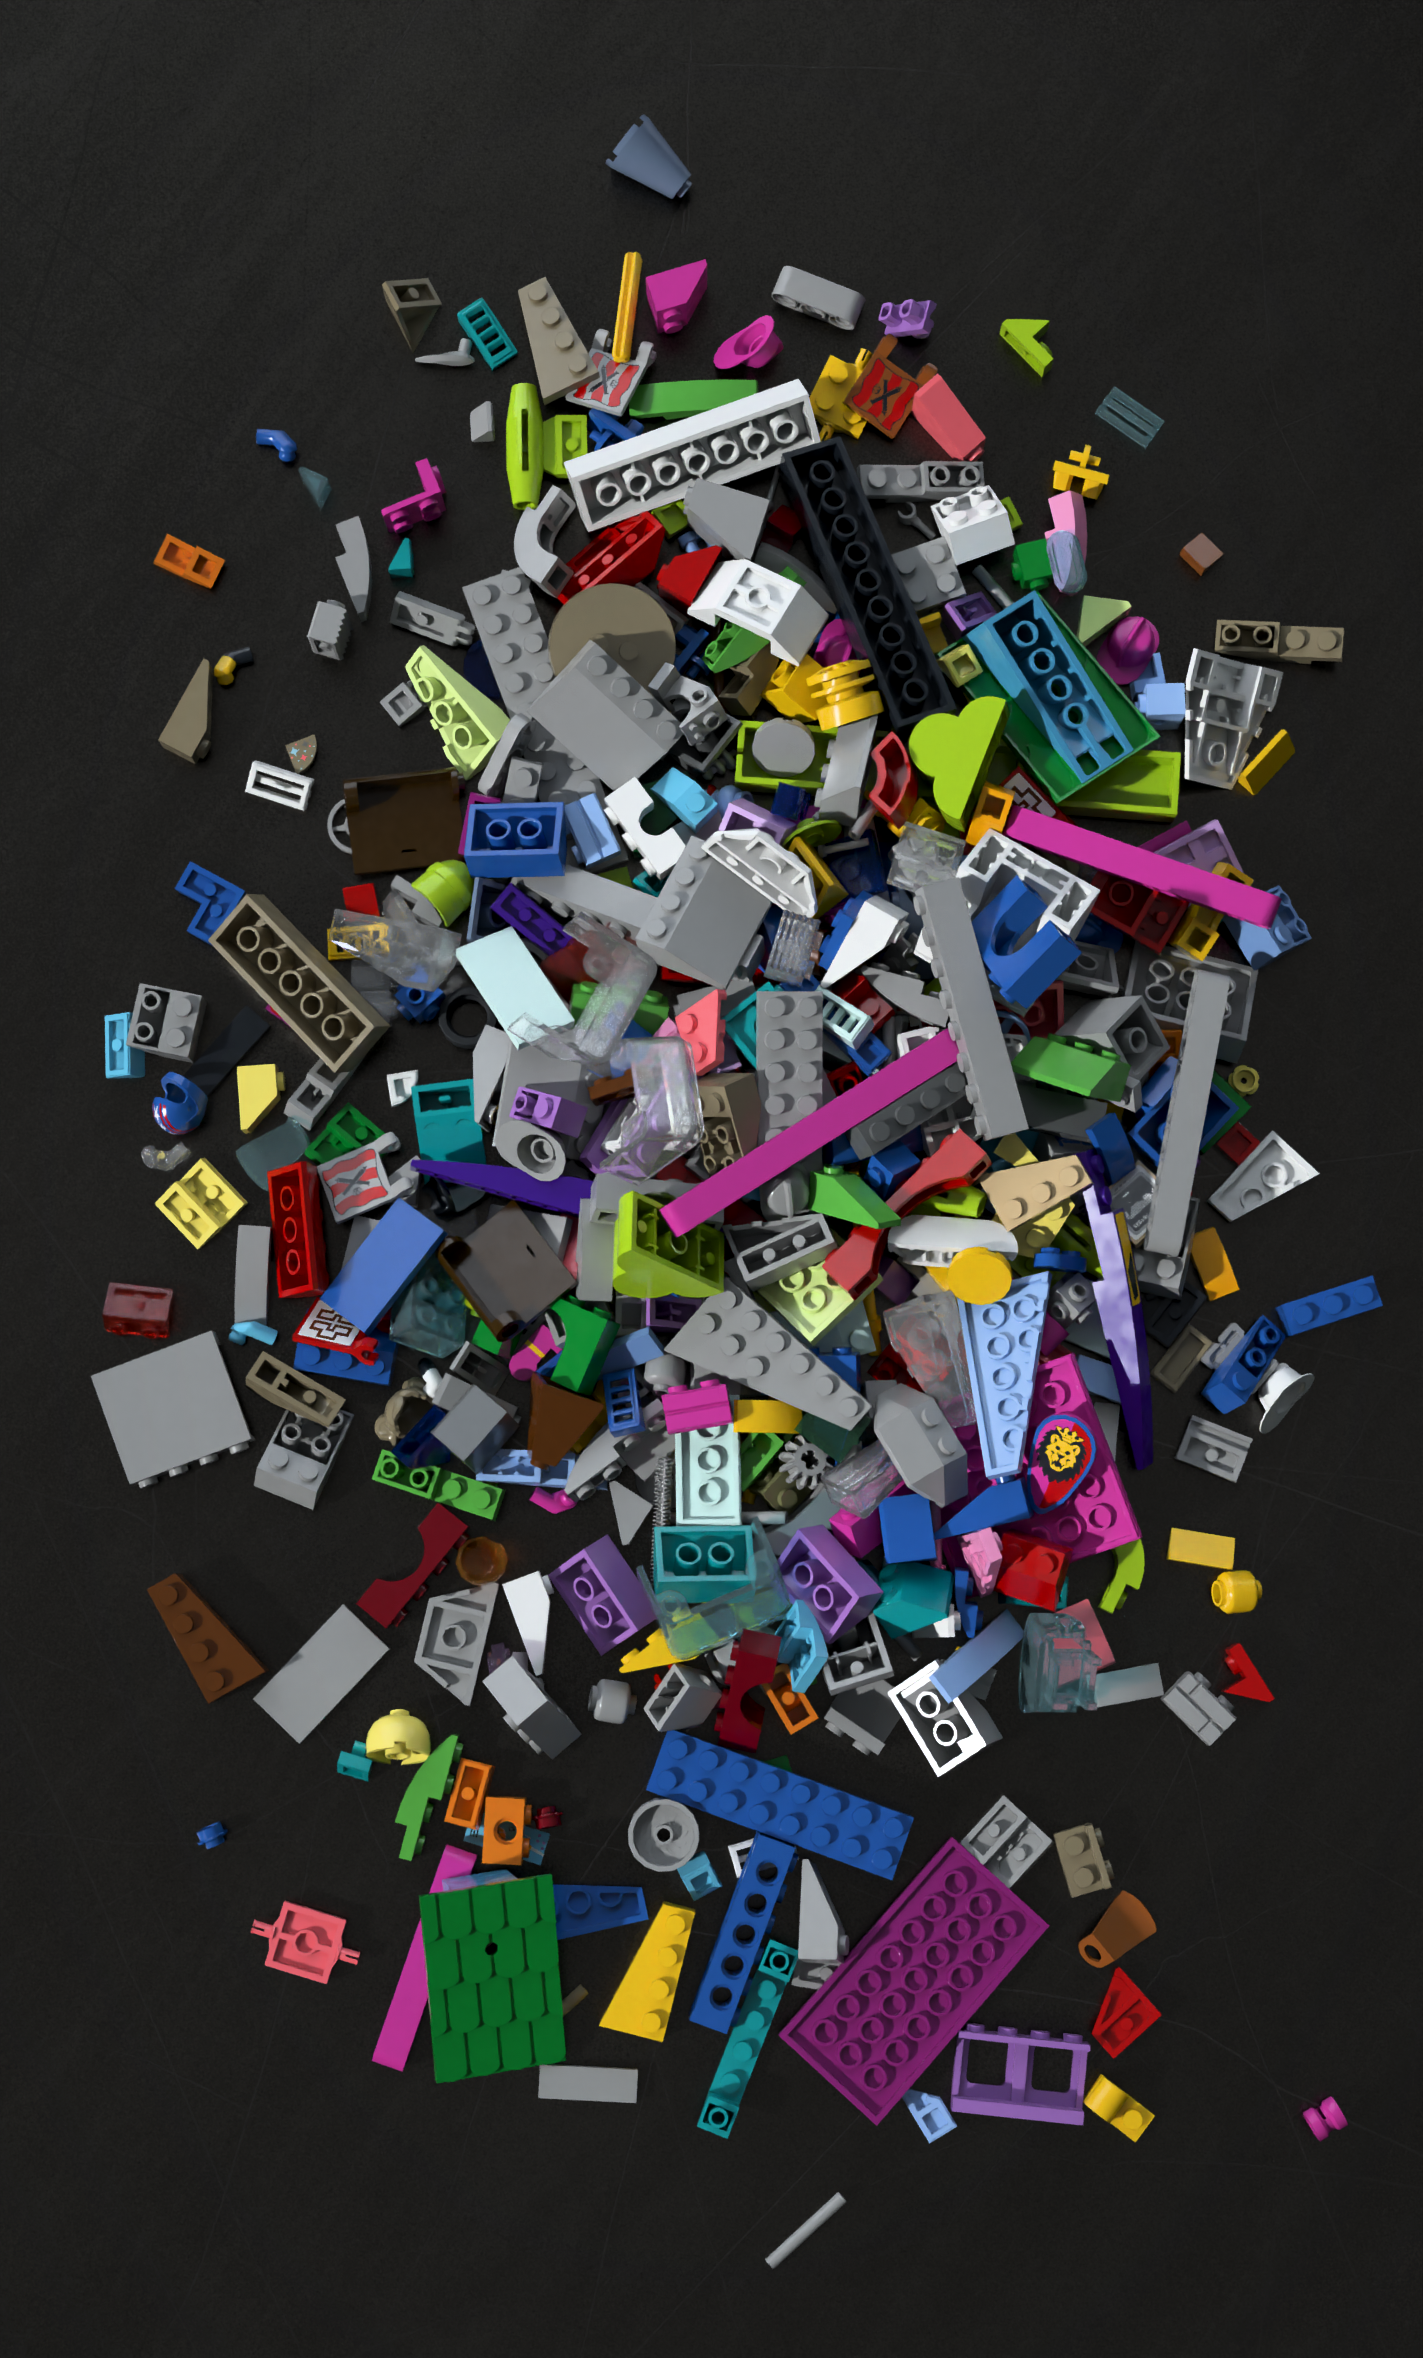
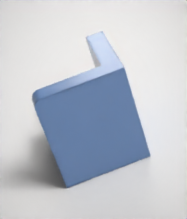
M1160 652L1153 653L1144 672L1137 680L1129 683L1132 701L1138 700V694H1142L1146 684L1166 683Z

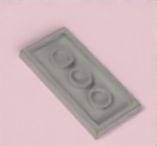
M343 1604L253 1700L301 1744L390 1648Z

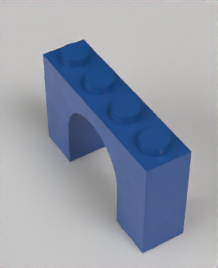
M1016 875L973 919L972 926L984 968L990 972L989 978L1001 988L999 992L1008 1002L1014 1004L1017 1001L1027 1009L1082 952L1068 934L1049 920L1026 945L1013 953V949L1020 936L1048 908L1039 893Z

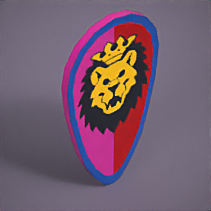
M1054 1413L1045 1418L1036 1429L1029 1456L1027 1490L1031 1507L1038 1514H1045L1064 1503L1088 1474L1096 1459L1098 1450L1096 1436L1090 1426L1078 1416L1069 1413Z

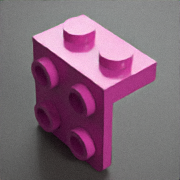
M427 458L415 462L425 492L381 510L388 532H405L411 529L414 523L421 520L426 522L435 520L442 515L441 512L446 511L442 497L446 490L437 466L430 467Z

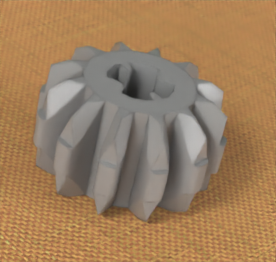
M798 1435L795 1437L794 1442L788 1441L784 1445L787 1452L780 1453L778 1458L786 1463L779 1467V1471L783 1473L788 1471L790 1474L786 1478V1483L789 1484L796 1479L797 1489L801 1490L807 1484L813 1490L818 1487V1482L823 1484L828 1480L826 1473L833 1471L834 1466L826 1462L833 1457L832 1452L824 1453L823 1451L827 1445L826 1442L822 1441L816 1445L815 1435H810L807 1440L802 1435ZM807 1457L806 1462L811 1464V1466L806 1468V1462L802 1461L801 1458Z

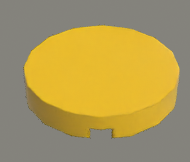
M972 1247L957 1253L952 1258L947 1271V1282L949 1289L954 1295L966 1303L976 1305L992 1304L1002 1299L1010 1290L1012 1270L1010 1263L999 1252L996 1251L995 1254L988 1251V1248Z

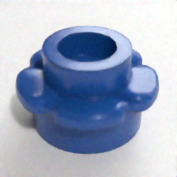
M220 1821L208 1825L196 1832L200 1840L197 1844H205L207 1849L213 1848L225 1841L223 1836L227 1834L228 1830L223 1829Z

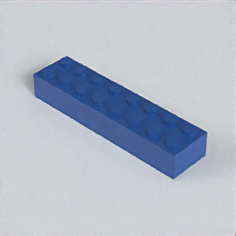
M679 1730L666 1732L646 1788L647 1791L889 1880H892L914 1820L913 1816L723 1746H718Z

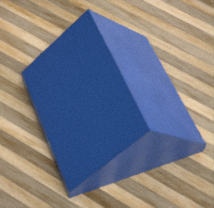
M919 1494L878 1499L886 1564L936 1561L937 1552L930 1500Z

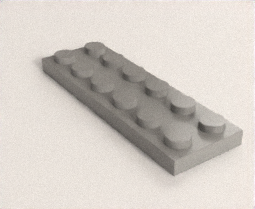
M756 991V1086L761 1100L757 1147L822 1107L823 991ZM822 1147L798 1161L807 1169L809 1177L810 1171L822 1170Z

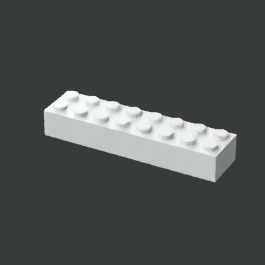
M796 379L564 462V466L580 517L587 531L590 532L685 498L688 486L694 487L697 478L722 485L778 465L783 453L819 443L821 440L809 394L800 380Z

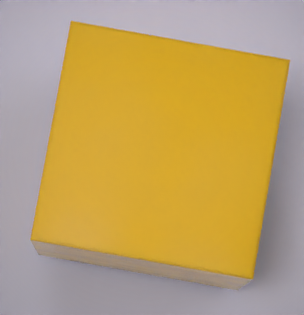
M806 654L799 667L783 660L760 696L790 721L792 719L798 720L801 723L816 721L818 719L816 710L828 702L827 698H811L812 693L824 689L822 682L808 686L806 678L811 677L823 667L808 654Z

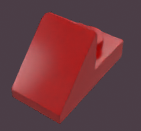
M853 972L830 991L869 1015L874 1023V1027L871 1030L873 1034L895 1014L893 1008L871 989L867 978Z
M1234 1643L1224 1649L1228 1654V1657L1225 1658L1228 1667L1234 1675L1239 1673L1241 1678L1223 1688L1221 1692L1265 1702L1274 1700L1275 1698L1242 1645Z

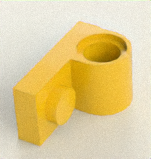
M1100 2074L1083 2098L1086 2106L1123 2132L1135 2143L1155 2117L1153 2113L1102 2074Z

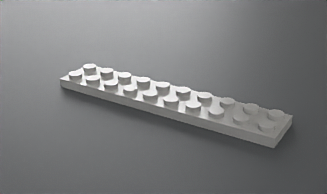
M520 567L462 587L510 720L515 715L522 713L536 724L535 732L523 756L524 759L544 763L538 789L540 802H564V805H567L592 793H596L602 809H606L604 801L606 796L599 777L526 711L556 677L549 661L548 638L523 571ZM607 818L621 849L619 856L586 869L584 862L578 864L573 855L571 847L576 844L570 833L566 835V864L593 874L629 861L617 826H613Z

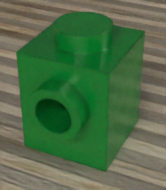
M1046 538L1015 545L1013 552L1015 562L1011 563L1014 580H1020L1022 590L1030 588L1031 591H1038L1047 588L1049 583H1052L1055 572Z

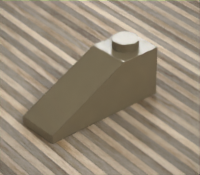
M204 658L158 739L163 748L194 764L197 763L199 758L203 759L207 755L211 746L209 740L211 738L213 668L210 662Z
M264 1351L246 1376L247 1389L277 1406L328 1428L346 1402V1399Z

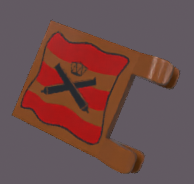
M889 333L881 339L872 357L842 403L893 439L912 410L914 394L935 376L938 369L933 364L928 363L920 369L914 379L886 359L898 342V339Z

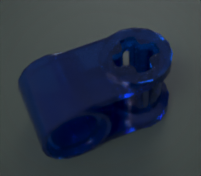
M779 782L770 813L796 821H803L810 806L811 793L806 792L805 789Z

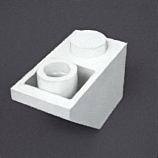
M950 1604L948 1618L912 1631V1638L955 1637V1630L961 1629L960 1612L954 1611V1604Z

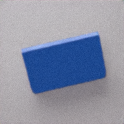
M1172 1056L1168 1057L1141 1088L1143 1105L1135 1112V1118L1139 1119L1148 1111L1150 1112L1171 1089L1178 1059Z

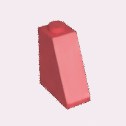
M937 373L914 394L911 415L954 461L975 462L985 452L983 448L986 437L943 378Z

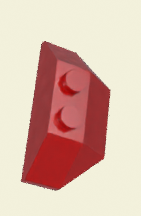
M648 511L640 513L639 516L630 517L611 524L566 563L574 574L557 599L564 605L580 591L600 584L614 583L634 587L655 569L666 529Z

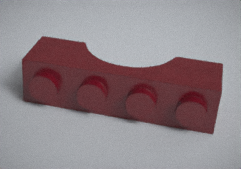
M438 1502L418 1526L424 1541V1556L418 1569L409 1577L399 1581H386L376 1578L356 1604L385 1628H389L392 1624L397 1627L409 1613L405 1607L410 1601L414 1599L418 1602L428 1590L429 1586L425 1583L434 1573L438 1577L450 1561L446 1557L454 1548L459 1551L467 1542L470 1536L466 1532L470 1527Z
M743 1629L740 1642L734 1640L730 1660L736 1662L735 1666L728 1664L724 1683L730 1685V1689L723 1688L719 1707L724 1708L725 1711L724 1713L718 1712L714 1731L720 1732L718 1746L756 1754L765 1708L754 1702L748 1695L747 1690L756 1685L772 1683L782 1637Z

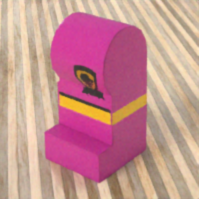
M544 1324L539 1326L509 1362L510 1373L520 1382L531 1381L533 1371L538 1370V1366L551 1351L558 1354L563 1350V1348L561 1349L555 1345L551 1331Z

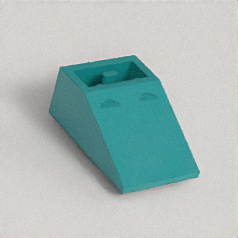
M473 1079L411 1086L421 1160L487 1165L483 1130L475 1122ZM423 1174L426 1184L429 1182L430 1176Z

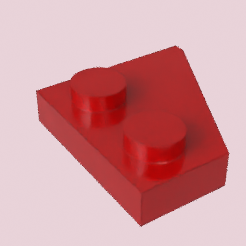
M1118 1967L1114 1972L1091 2034L1109 2055L1115 2059L1162 2014L1126 1973Z

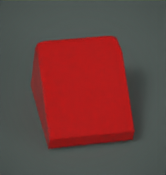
M374 883L342 889L349 923L380 918Z

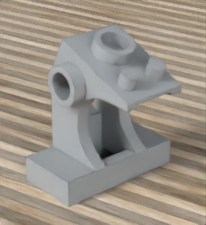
M665 662L648 685L654 698L676 719L680 720L685 713H688L679 728L683 731L691 746L696 742L703 741L707 734L729 719L710 687L681 676L674 665ZM676 699V700L673 702V704H671L670 700Z

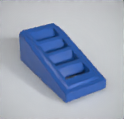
M630 1368L602 1375L610 1433L616 1438L646 1431L635 1369ZM628 1378L629 1384L612 1387L613 1381ZM630 1391L629 1396L614 1399V1394ZM631 1402L632 1407L616 1410L617 1405ZM633 1414L632 1419L618 1421L620 1416Z

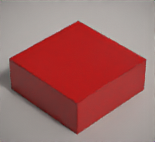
M1237 1121L1215 1146L1238 1167L1261 1142Z

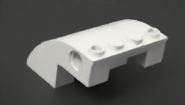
M989 828L959 866L956 878L959 877L971 922L1018 875L1039 893L1048 908L1020 936L1013 949V953L1026 945L1049 920L1075 941L1094 906L1100 889ZM921 930L913 954L931 963V959H933L930 947L925 945ZM985 969L993 1000L1024 1017L1034 1002L1027 1009L1017 1001L1014 1004L1008 1002L1000 994L999 990L1001 988L989 978L990 972Z

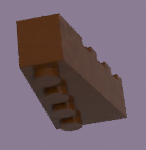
M175 1573L147 1589L208 1704L214 1703L270 1671L231 1630L229 1625L209 1606L207 1601L182 1574Z

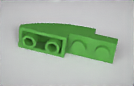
M786 566L783 572L778 573V575L802 587L807 583L789 566ZM727 620L724 630L715 641H712L707 646L705 654L701 659L711 671L718 673L746 660L771 641Z
M384 1449L381 1451L372 1480L496 1521L506 1490Z
M452 1734L433 1751L417 1771L404 1795L395 1823L407 1826L399 1855L401 1859L412 1861L415 1854L421 1855L426 1836L420 1834L423 1823H430L434 1804L429 1803L430 1798L442 1800L444 1794H451L455 1776L450 1774L453 1762L459 1763L464 1744L458 1743L460 1735Z

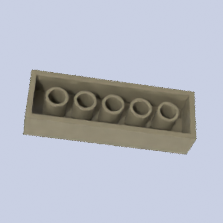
M246 894L208 940L334 1073L351 1072L390 1027L383 1017L265 895Z

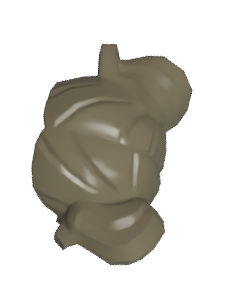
M412 1377L406 1380L402 1385V1390L396 1392L388 1400L384 1414L380 1415L375 1421V1433L380 1440L391 1441L392 1446H397L401 1439L417 1441L426 1435L428 1428L437 1419L438 1410L436 1405L432 1403L434 1398L429 1397L423 1392V1387L427 1383L425 1380L419 1377Z

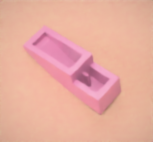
M1069 490L1048 499L1055 529L1045 532V537L1059 592L1073 596L1078 593L1085 566L1087 520L1083 496Z

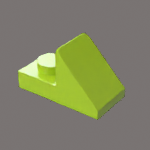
M1006 319L1001 325L1000 335L1043 377L1051 370L1054 358L1049 347L1043 342L1038 343L1037 340L1048 331L1050 321Z

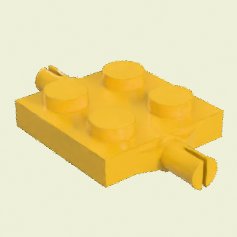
M861 348L854 364L846 363L830 355L809 397L814 417L823 426L819 434L821 441L824 435H826L825 440L831 439L834 432L845 433L857 440L859 439L867 421L842 402L873 354L870 351L867 352L862 361L866 349Z

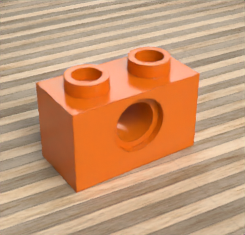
M780 1663L776 1666L772 1683L761 1685L792 1735L819 1717L804 1693L792 1692L789 1666L785 1663Z
M486 1796L482 1863L522 1865L523 1858H529L530 1838H524L525 1825H531L532 1805H526L527 1797ZM509 1821L516 1826L517 1833L514 1838L504 1839L501 1837L499 1825L502 1822Z

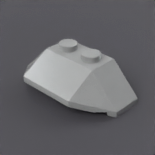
M902 1383L876 1395L874 1432L907 1487L924 1498L934 1501L940 1508L965 1497L968 1494L967 1453L934 1398Z

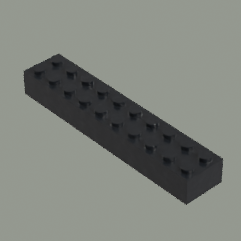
M838 436L783 453L778 472L858 660L869 659L871 667L862 669L864 676L874 675L875 679L869 682L868 685L871 691H879L884 711L880 713L888 732L893 731L900 740L910 738L915 726L930 715L938 713L955 715L957 707L841 437Z

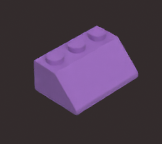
M823 1524L798 1529L768 1574L769 1579L792 1605L797 1599L805 1602L814 1615L827 1644L833 1643L867 1617L884 1592Z
M608 1534L580 1551L548 1575L601 1656L661 1616Z

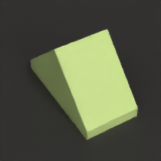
M1084 595L1080 606L1077 638L1086 647L1118 621L1126 617L1132 607L1131 604L1123 600Z

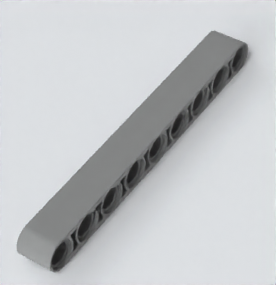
M1197 969L1193 977L1145 1233L1144 1250L1177 1256L1181 1248L1230 984V976Z

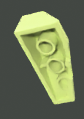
M422 645L411 657L405 668L420 700L428 705L434 718L430 722L434 730L439 729L446 744L442 748L447 758L459 773L463 772L464 779L469 780L488 765L510 719L501 708L426 646Z

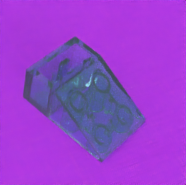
M435 1251L393 1304L389 1340L444 1358L464 1345L467 1306L464 1303L465 1296L437 1260Z

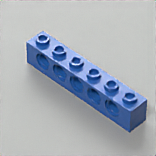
M756 1831L688 2014L690 2021L727 2034L729 2026H736L741 2012V2008L737 2007L741 1995L747 1996L753 1979L748 1975L752 1965L759 1964L764 1950V1946L760 1945L764 1933L770 1934L776 1916L771 1913L775 1903L782 1902L787 1885L783 1884L787 1871L793 1872L798 1859V1854L794 1853L796 1849L794 1844ZM772 1863L776 1865L777 1871L772 1878L765 1879L759 1875L760 1867L763 1864ZM754 1894H761L765 1897V1903L760 1909H751L747 1905L748 1899ZM742 1925H749L754 1929L752 1937L748 1940H740L736 1937V1931ZM731 1956H738L742 1959V1965L736 1971H729L724 1967L725 1961ZM719 1987H726L731 1991V1995L728 2000L718 2002L713 1998L714 1991Z

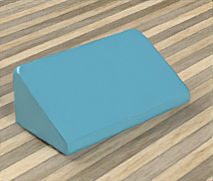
M131 1012L105 1016L106 1078L108 1079L139 1078L145 1076V1051L126 1045L133 1015Z

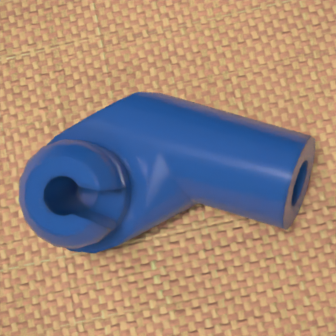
M257 429V444L275 446L280 452L279 458L282 461H293L295 459L297 445L286 432L282 430Z

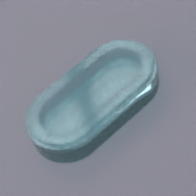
M1064 530L1057 531L1049 537L1046 547L1054 582L1060 590L1067 593H1076L1084 587L1087 581V572L1080 543L1073 533Z

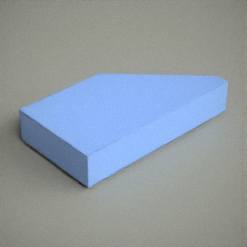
M910 2088L902 2096L929 2144L957 2127L940 2096Z

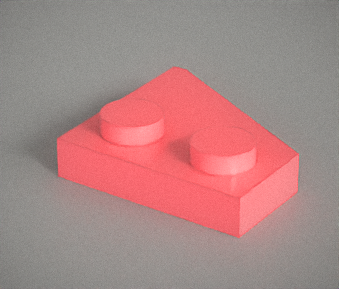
M714 990L675 1017L693 1075L703 1076L724 1062L725 1045L723 1037L726 1020H721L720 1014L721 1000H727L726 990Z

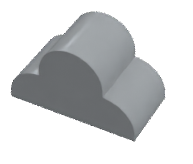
M872 1610L867 1617L833 1643L827 1644L825 1642L828 1659L821 1668V1672L831 1696L894 1676Z

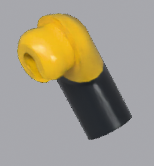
M250 646L222 655L214 668V676L217 677V682L220 685H228L233 682L232 672L236 666L254 661Z

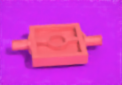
M284 1901L280 1916L273 1925L254 1920L252 1926L255 1927L251 1929V1933L269 1938V1952L265 1966L324 1984H328L332 1968L338 1959L357 1965L359 1961L357 1958L361 1954L360 1951L342 1947V1936L347 1919L289 1901Z

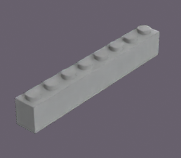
M568 864L565 867V876L521 877L518 882L519 889L538 906L551 909L561 917L570 916L578 919L588 927L595 928L597 926L605 929L615 937H626L636 941L635 938L658 898ZM755 935L732 979L733 981L742 980L750 983L766 953L763 936Z
M957 877L922 886L915 891L916 896L913 898V904L917 915L922 916L925 927L922 928V937L925 945L931 949L933 959H931L932 973L935 978H939L942 991L939 992L940 1002L943 1009L948 1010L951 1022L948 1023V1030L951 1039L957 1043L959 1050L957 1063L962 1073L965 1072L968 1085L965 1087L967 1099L975 1107L977 1116L974 1117L976 1131L979 1135L983 1136L985 1142L1029 1129L960 879Z

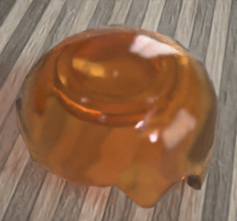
M482 1536L467 1540L458 1550L455 1563L460 1576L465 1581L473 1585L483 1586L496 1582L506 1572L508 1557L501 1543H496L488 1537Z

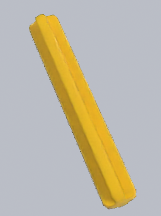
M627 252L624 257L612 357L616 363H627L630 360L642 258L638 252Z

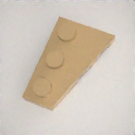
M1077 1155L986 1173L978 1178L1007 1232L1015 1230L1094 1184Z

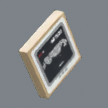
M1140 1160L1135 1163L1136 1168L1115 1184L1109 1186L1112 1195L1111 1210L1124 1209L1130 1241L1136 1249L1144 1243L1156 1176Z

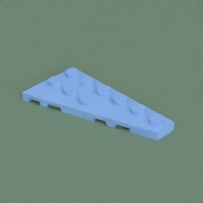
M1049 1271L1012 1280L1007 1294L992 1304L976 1305L966 1303L957 1298L985 1473L989 1480L1021 1473L1052 1274Z

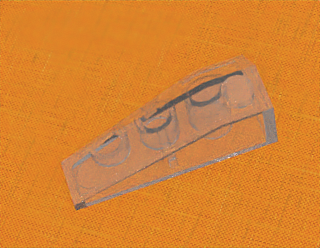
M335 909L328 940L372 965L373 968L385 973L404 987L434 992L456 965V949L460 946L462 934L444 928Z
M946 1291L922 1295L885 1310L883 1316L891 1345L896 1352L899 1351L908 1366L907 1370L911 1377H915L926 1395L934 1398L951 1428L976 1424L962 1323L954 1293Z

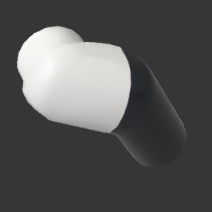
M425 1357L418 1361L417 1366L423 1379L427 1382L423 1387V1392L429 1397L434 1398L443 1379L433 1361Z

